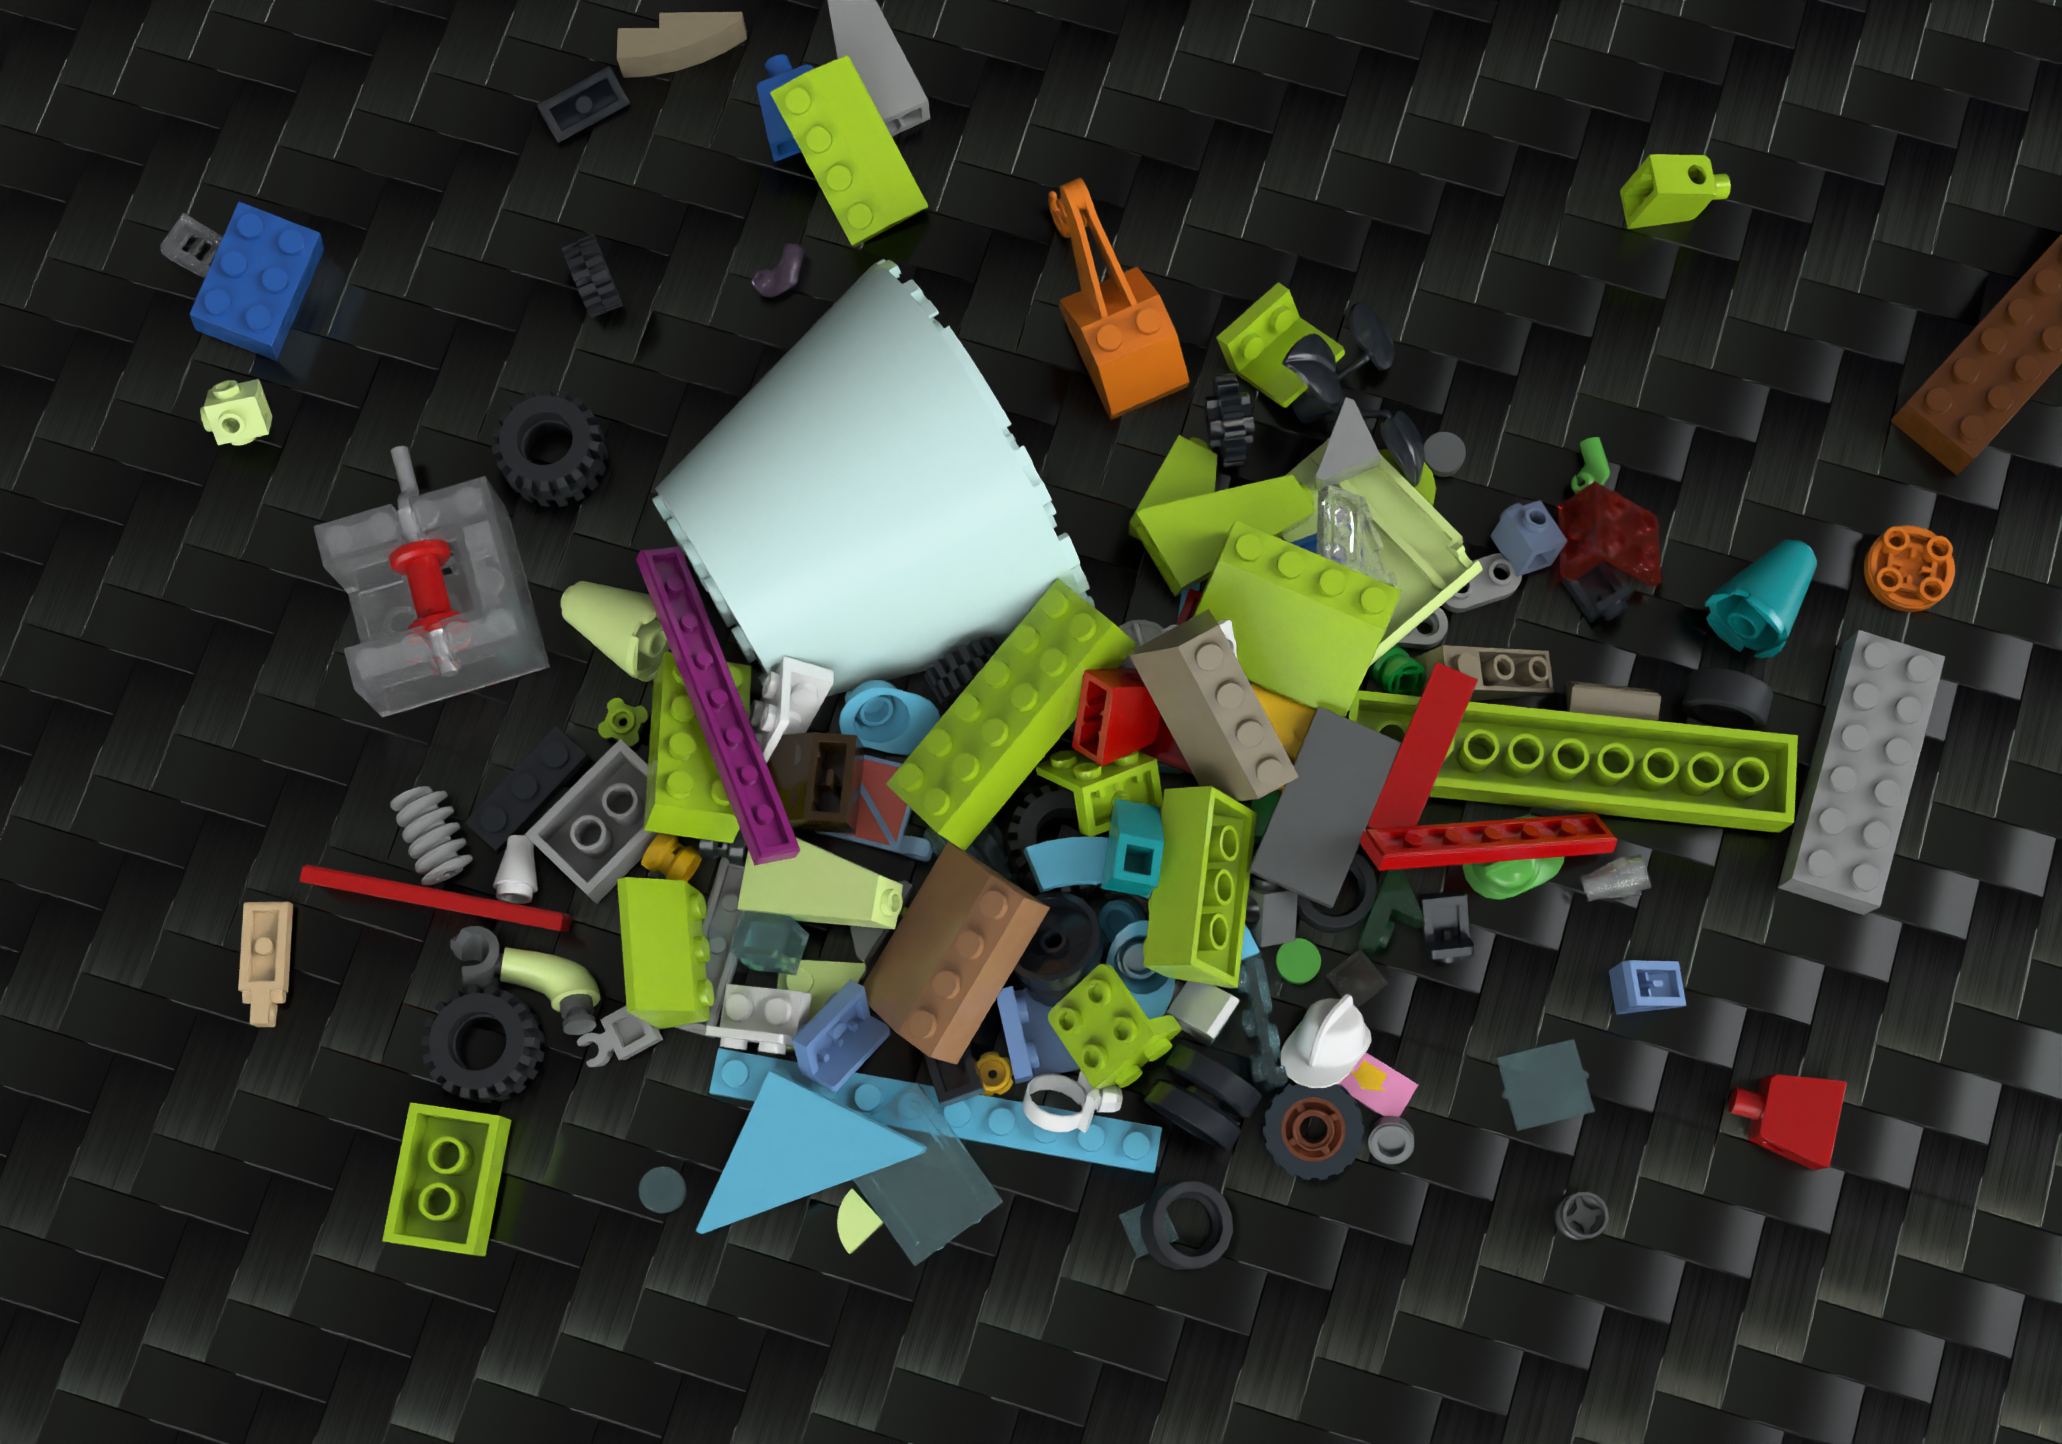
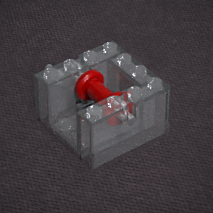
M398 446L391 450L401 489L397 500L399 510L396 511L392 504H388L313 526L323 567L349 595L361 643L344 648L354 690L382 717L550 668L510 516L486 476L419 495L408 447ZM450 567L453 573L443 576L441 569Z

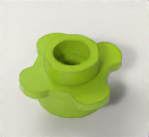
M614 698L607 704L608 714L605 721L598 725V732L604 739L614 738L617 741L621 739L628 747H633L640 740L639 736L643 730V723L647 722L649 718L648 712L643 706L632 707L626 705L621 698ZM621 719L627 720L625 726H620L619 722Z

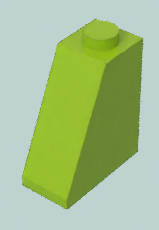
M1179 435L1135 513L1146 507L1215 492L1217 454L1212 452V448L1206 442L1194 437L1188 440ZM1130 523L1129 535L1140 540Z

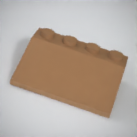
M948 841L863 984L868 1005L897 1034L927 1056L957 1065L1050 907Z

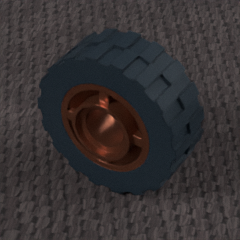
M1291 1080L1289 1084L1279 1088L1267 1104L1263 1119V1135L1266 1148L1272 1155L1275 1163L1278 1166L1281 1165L1285 1172L1292 1176L1295 1174L1305 1180H1310L1311 1178L1324 1180L1328 1179L1330 1175H1338L1344 1171L1343 1169L1348 1164L1351 1165L1358 1150H1361L1363 1144L1364 1123L1361 1111L1354 1097L1341 1084H1335L1326 1088H1310ZM1309 1116L1320 1117L1327 1125L1324 1135L1314 1140L1306 1138L1300 1131L1302 1121Z

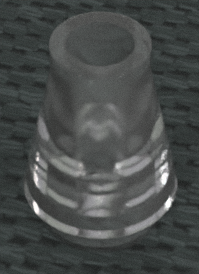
M1626 853L1590 874L1580 876L1588 902L1597 899L1641 896V891L1651 888L1648 872L1640 854L1630 857Z

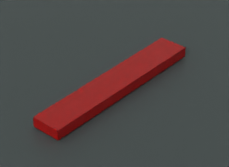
M1592 813L1363 830L1359 843L1378 870L1382 871L1613 853L1618 840L1598 815Z
M311 865L302 866L299 882L563 932H570L573 918L570 917V914Z

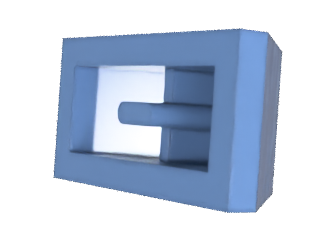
M1628 960L1619 963L1609 970L1616 1015L1686 1006L1680 966L1677 961Z

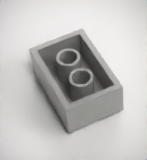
M621 739L525 834L596 904L617 884V879L623 878L643 858L647 848L659 834L657 832L644 831L648 765Z

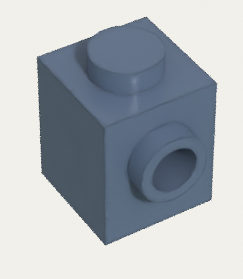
M1541 500L1526 505L1517 503L1505 509L1501 513L1500 521L1490 536L1505 560L1512 564L1517 577L1551 566L1568 541Z

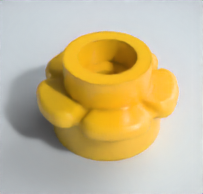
M997 1052L982 1054L980 1060L976 1061L986 1091L982 1095L993 1096L995 1093L999 1095L1006 1093L1013 1084L1011 1077L1014 1074L1010 1059L1000 1057ZM991 1070L997 1072V1076L994 1079L988 1076Z

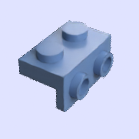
M850 979L839 992L832 994L828 998L825 1006L809 1022L804 1023L792 1039L800 1073L828 1090L836 1092L891 1033L887 1024L870 1016L864 986Z

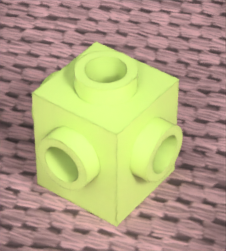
M259 379L237 383L234 380L218 383L208 390L205 404L200 408L204 428L207 432L213 431L218 445L227 443L244 445L252 442L256 437L269 434L272 414Z

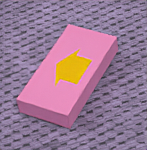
M1365 1053L1349 1075L1338 1083V1085L1341 1084L1347 1089L1356 1102L1380 1117H1400L1418 1087V1084L1368 1053Z

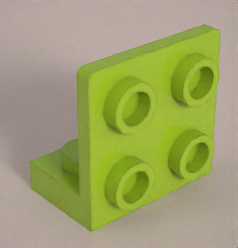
M1279 282L1216 337L1230 370L1282 407H1288L1308 389L1296 373L1282 365L1285 356L1299 339L1309 334H1318L1331 348L1336 362L1345 355L1342 345L1300 318L1290 290Z
M1064 750L1052 754L1050 760L1039 763L1036 766L1037 775L1074 792L1079 830L1081 834L1089 838L1110 830L1115 799L1160 807V809L1163 806L1157 759L1138 750L1104 766H1100L1077 750Z

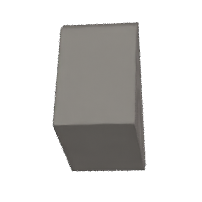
M1347 397L1315 476V488L1320 490L1328 489L1379 466L1380 453L1355 401Z

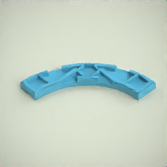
M1069 837L1026 847L1023 852L1040 893L1070 885L1102 884L1108 838ZM1152 892L1145 896V898L1149 899ZM1246 925L1244 928L1241 961L1260 953Z

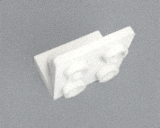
M784 656L776 672H768L763 684L762 697L760 701L753 700L749 712V721L766 764L783 734L806 733L833 685V670Z

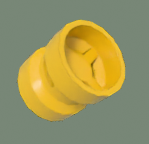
M659 833L647 848L641 865L652 873L660 872L664 874L666 879L685 880L688 882L699 867L702 857L699 856V850L693 846L685 847L680 844L676 835Z

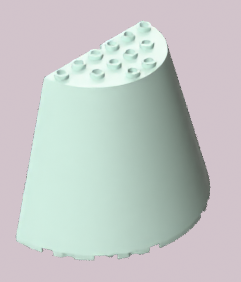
M881 259L874 263L655 488L658 496L652 498L654 505L663 520L667 522L685 557L688 556L706 592H710L709 594L715 603V607L726 626L730 627L736 624V627L731 629L741 651L749 664L757 660L764 671V674L758 677L762 686L768 672H776L784 656L833 670L834 681L827 696L853 690L860 684L870 680L888 681L926 671L929 667L934 666L933 663L935 661L945 658L944 655L951 651L953 653L958 650L957 647L963 644L967 646L971 641L975 639L979 641L982 637H992L998 648H1000L1057 578L1095 608L1093 599L1090 596L1088 597L1085 592L1090 587L1080 567V560L1072 541L1066 532L1057 537L1053 529L1057 524L1053 517L1056 514V510L1051 503L1052 499L1043 481L1037 474L1024 445L1019 447L1015 437L1007 429L1011 422L950 326L943 328L933 318L939 314L936 307L925 297L919 286L912 279L904 284L897 279L900 277L901 271L898 265L890 260Z

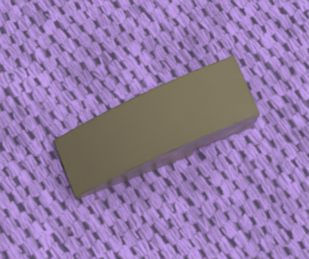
M659 13V28H618L617 61L623 78L645 77L674 72L703 63L727 52L747 39L743 13Z

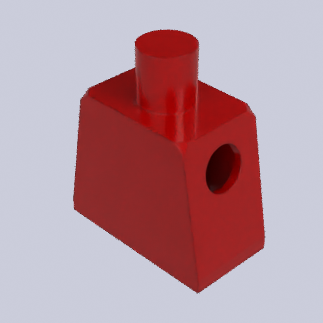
M1137 669L1084 670L1072 747L1100 766L1107 765L1151 745L1157 738L1161 714Z
M1771 1074L1761 1078L1758 1092L1735 1087L1729 1101V1113L1752 1119L1748 1134L1751 1142L1810 1169L1820 1170L1829 1168L1847 1082Z

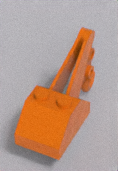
M1080 177L1059 187L1060 199H1057V194L1054 191L1048 194L1049 208L1058 232L1065 238L1071 237L1081 291L1060 299L1058 306L1107 415L1112 420L1187 388L1190 381L1176 330L1160 295L1138 267L1123 273L1098 219L1089 191ZM1087 223L1110 276V279L1100 283L1085 231Z

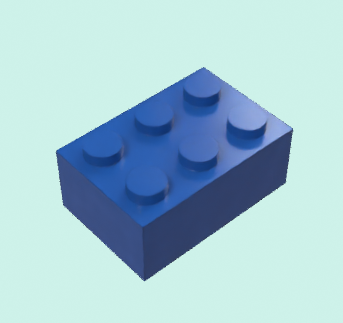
M238 202L189 314L195 330L277 361L323 254L324 247L321 233Z

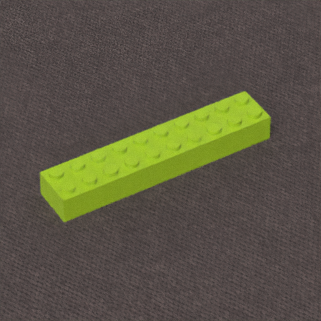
M1358 690L1345 718L1402 742L1421 697ZM1469 702L1429 797L1780 833L1794 823L1798 735Z

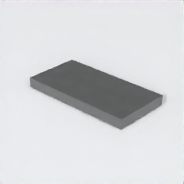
M1319 706L1313 715L1293 763V767L1299 777L1283 786L1247 872L1328 908H1332L1401 742Z

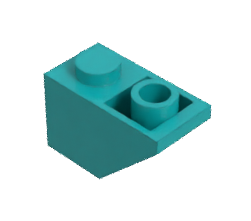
M1120 799L1114 800L1101 885L1102 889L1145 897L1158 887L1164 847L1160 807Z

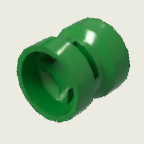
M1397 644L1367 670L1369 678L1383 687L1384 691L1389 694L1416 696L1422 690L1426 680L1424 667L1415 659L1409 657L1408 653Z

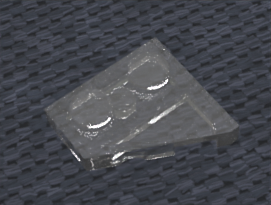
M1329 484L1318 491L1317 554L1395 587L1397 579L1394 572L1386 573L1378 551L1383 549L1384 546L1378 531L1372 524V515L1365 497Z

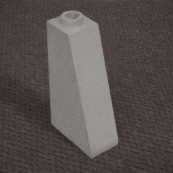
M828 0L837 58L849 55L891 136L929 120L928 99L876 0Z

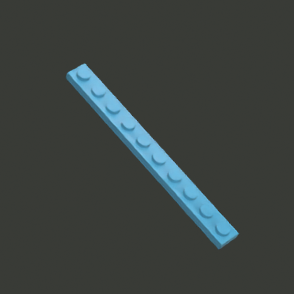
M718 1048L709 1091L713 1095L755 1102L768 1072L774 1070L886 1126L1155 1173L1162 1127L1093 1115L1090 1127L1086 1133L1078 1128L1069 1132H1053L1033 1124L1024 1113L1022 1108L1023 1102L977 1095L943 1108L939 1104L933 1086L861 1073H854L838 1091L832 1092L802 1075L798 1062ZM1037 1105L1048 1113L1060 1116L1078 1113Z

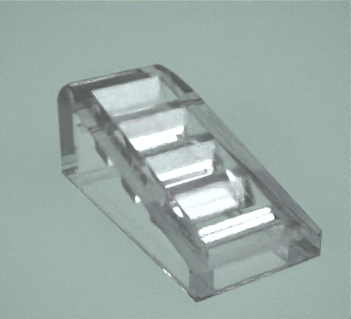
M183 213L160 245L162 255L205 278L210 268L209 265L212 263L223 237ZM192 235L197 240L187 253L182 248ZM205 243L211 245L202 261L195 258Z

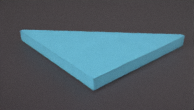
M771 1070L764 1080L696 1231L700 1234L707 1233L925 1153L927 1146Z

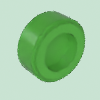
M1295 938V941L1284 943L1278 950L1275 958L1276 970L1280 977L1288 983L1295 985L1305 984L1311 981L1320 969V953L1317 947L1310 941Z

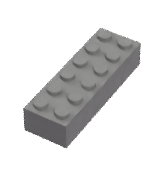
M1858 630L1843 644L1778 888L1862 915L1880 907L1945 656Z

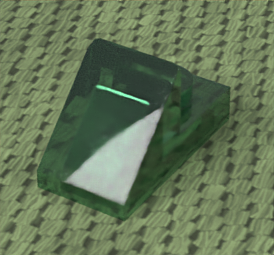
M1403 869L1386 870L1376 894L1375 902L1370 909L1355 946L1356 950L1371 956L1378 945L1386 948L1395 927V923L1388 921L1389 916L1419 929L1425 925V918Z

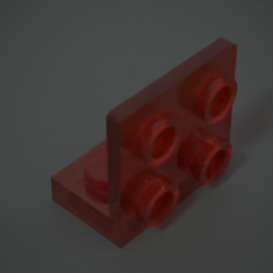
M1596 481L1558 506L1559 529L1568 540L1560 551L1561 575L1574 581L1601 562L1606 561L1651 587H1656L1662 582L1659 524L1657 517L1652 512L1641 508L1622 497L1619 493L1604 487Z

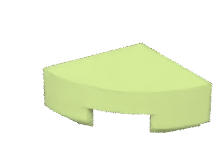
M853 1188L844 1197L837 1219L839 1237L847 1252L851 1254L884 1223Z

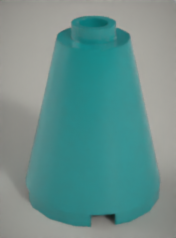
M1783 540L1716 589L1705 602V607L1709 606L1710 613L1706 618L1717 636L1740 652L1744 646L1756 650L1757 652L1753 657H1774L1780 652L1787 642L1817 567V560L1811 547L1802 541Z

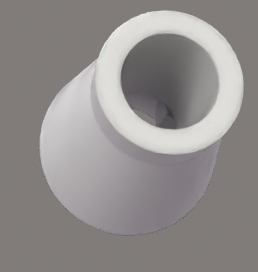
M512 835L508 837L507 847L493 883V887L497 890L496 898L503 902L513 904L529 903L532 901L533 893L538 891L534 843L527 836Z

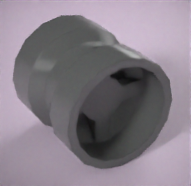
M1578 1192L1562 1198L1554 1212L1558 1230L1573 1240L1593 1238L1601 1234L1609 1220L1608 1208L1605 1202L1598 1195L1590 1192Z

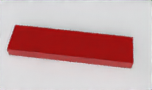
M1435 663L1369 819L1367 828L1417 826L1478 679L1441 663Z

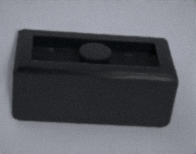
M606 66L536 104V107L559 143L627 106L630 102L611 67Z

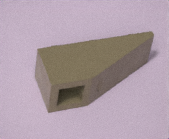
M1442 645L1413 658L1426 671V680L1422 690L1416 695L1418 697H1421L1436 662L1478 679L1469 701L1540 696L1554 693L1549 651Z

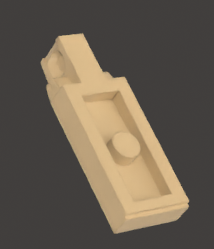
M290 902L244 903L238 990L242 992L243 1003L251 1004L250 1024L256 1027H275L277 1003L286 1002V992H288L293 917V904Z

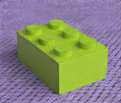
M410 1102L382 1241L485 1257L511 1120L498 1115Z

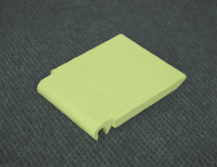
M1329 438L1285 475L1293 474L1298 483L1302 482L1308 487L1314 498L1313 508L1316 512L1307 522L1279 538L1287 542H1293L1319 533L1328 559L1402 590L1387 629L1369 665L1370 667L1483 569L1478 560L1473 563L1466 555L1465 547L1462 545L1463 537L1381 454L1379 466L1328 489L1320 490L1315 488V476L1330 440Z

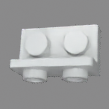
M726 984L720 1027L706 1026L705 1035L721 1038L720 1047L747 1050L748 1042L759 1043L758 1051L785 1055L786 1046L794 1047L792 1039L796 1036L799 1028L808 1022L812 994L800 991Z

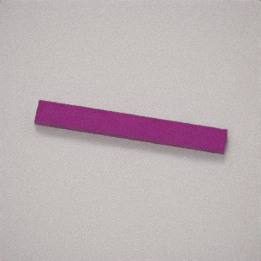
M681 546L640 550L636 561L754 866L796 858L801 851Z

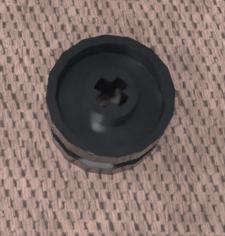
M1046 892L1034 896L1050 907L1013 969L1021 986L1031 998L1048 1007H1054L1098 965L1106 964L1110 948L1109 940L1094 910L1084 899L1068 892Z
M1177 1044L1165 1067L1168 1073L1185 1087L1166 1079H1156L1144 1101L1159 1114L1190 1134L1229 1153L1241 1130L1239 1125L1221 1109L1241 1118L1250 1117L1262 1095L1221 1063L1186 1046Z

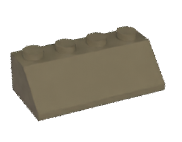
M1209 609L1128 652L1200 787L1212 786L1236 801L1259 799L1299 777L1220 625Z

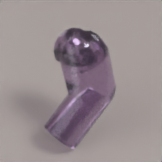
M785 244L779 267L771 271L768 269L757 271L753 277V286L758 290L759 294L765 297H775L795 286L798 281L804 249L795 244Z

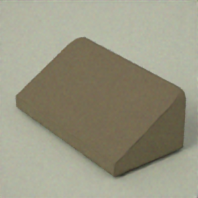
M1576 681L1566 682L1565 693L1568 712L1658 721L1661 696L1652 689Z

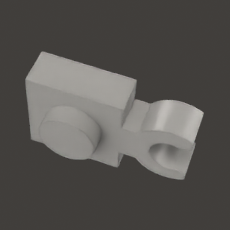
M626 1005L600 1019L605 1032L586 1033L577 1040L579 1046H588L595 1042L598 1045L599 1052L595 1058L590 1059L586 1063L588 1067H601L610 1061L614 1051L618 1060H626L660 1042L663 1038L658 1028L627 1012Z

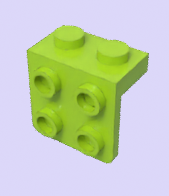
M1100 964L1094 968L1048 1013L1050 1025L1094 1090L1114 1085L1124 1088L1135 1082L1142 1075L1140 1068L1146 1062L1154 1061L1166 1054L1172 1048L1170 1041L1183 1030L1173 1015L1148 1019L1110 964Z

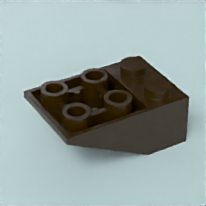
M814 732L782 735L767 762V766L792 830L856 834L865 748L857 735Z

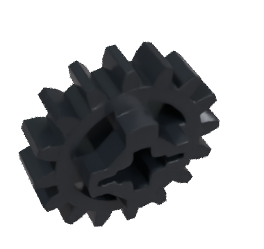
M1236 373L1214 374L1212 379V396L1205 397L1204 408L1210 448L1219 447V454L1224 468L1243 466L1246 461V444L1253 443L1254 419L1249 392L1239 393V382L1237 381Z

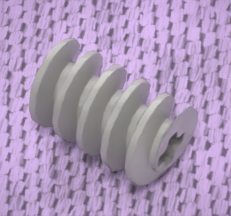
M429 786L405 791L396 796L390 803L391 808L399 812L396 816L397 824L400 827H406L402 833L403 839L407 843H412L408 850L409 855L414 859H419L415 863V870L418 874L425 875L421 881L423 886L434 885L459 874L463 867L473 860L470 854H457V851L467 844L466 839H451L450 837L461 828L460 824L457 822L445 824L444 822L446 818L454 813V809L451 806L441 808L438 806L440 802L448 797L447 792H433Z

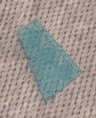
M1260 950V953L1241 961L1242 965H1240L1237 989L1239 993L1246 992L1249 1010L1242 1011V1018L1246 1037L1254 1036L1257 1054L1250 1055L1253 1081H1262L1263 1092L1278 1090L1287 1083L1288 1079L1285 1066L1278 1067L1277 1058H1280V1040L1277 1027L1274 1022H1270L1269 1013H1272V1002Z

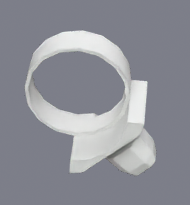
M1080 1071L1077 1082L1064 1075L1055 1073L1041 1074L1034 1077L1028 1083L1022 1108L1026 1117L1033 1124L1044 1130L1069 1132L1078 1128L1086 1133L1090 1127L1094 1110L1096 1109L1097 1112L1118 1111L1121 1108L1123 1096L1121 1088L1116 1085L1094 1090L1082 1071ZM1039 1090L1061 1092L1071 1097L1078 1105H1081L1082 1110L1073 1115L1060 1116L1051 1114L1039 1108L1032 1101L1030 1094Z

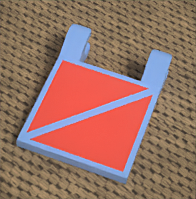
M864 755L856 834L815 831L818 834L898 853L923 862H928L933 853V846L930 845L928 840L905 836L912 809L886 785L902 764Z

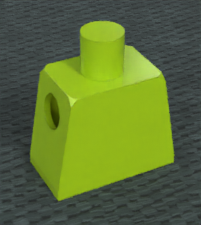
M1649 155L1620 190L1627 228L1633 229L1693 220L1712 200L1727 199L1730 194L1731 184L1727 174H1713L1710 159L1706 155Z

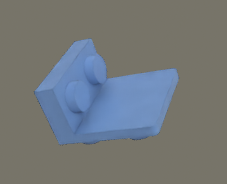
M1013 986L1002 988L997 996V1003L1015 1083L1031 1081L1034 1077L1041 1074H1063L1080 1070L1048 1021V1013L1053 1007H1048L1033 1000L1025 989L1014 991Z

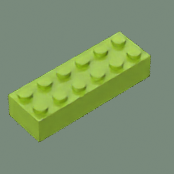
M1057 578L886 785L939 835L966 851L1077 718L1084 670L1119 668L1129 656L1128 652L1134 650L1138 644Z

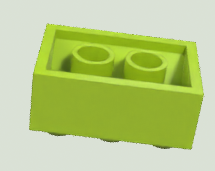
M632 877L617 879L627 1012L658 1029L710 1021L709 1006L714 1004V991L706 975V962L710 961V946L706 936L702 933V919H705L707 915L703 894L699 893L697 889L685 880Z

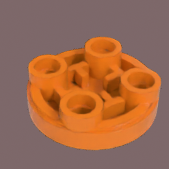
M1905 525L1889 528L1873 542L1865 556L1864 576L1870 591L1880 602L1894 610L1918 612L1932 607L1948 593L1954 580L1955 564L1952 556V544L1947 538L1937 536L1930 530L1919 526Z

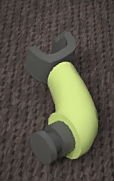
M480 926L462 928L460 933L451 939L450 949L454 952V956L463 962L468 960L482 962L477 965L462 967V991L467 990V986L478 985L481 988L485 987L497 975H501L500 981L530 988L545 994L551 1001L552 1008L557 1012H561V1016L564 1019L562 1025L565 1033L581 1035L595 1029L594 1006L599 1003L601 998L596 980L587 968L575 961L536 951L505 947L504 953H500L497 937L490 930Z

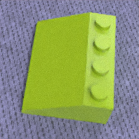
M1235 520L1225 537L1193 617L1209 609L1217 622L1220 620H1230L1232 622L1234 639L1237 646V659L1250 683L1316 710L1320 706L1342 717H1346L1387 629L1402 590Z

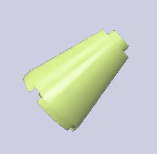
M580 581L574 586L568 587L563 593L560 603L563 618L629 676L645 682L654 679L663 654L668 652L670 646L650 594L586 581Z

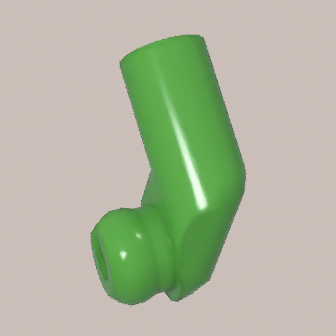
M1599 437L1588 438L1579 443L1585 465L1578 475H1574L1572 478L1571 487L1580 498H1590L1598 494L1610 476V468Z

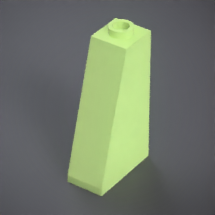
M797 837L796 840L801 851L796 858L754 866L748 850L737 909L762 918L896 929L897 917L903 903L902 884Z

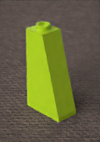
M1291 474L1146 507L1136 512L1130 523L1176 597L1209 578L1225 537L1235 520L1279 538L1307 522L1316 511L1313 508L1314 498L1308 487L1302 482L1298 483L1294 475Z

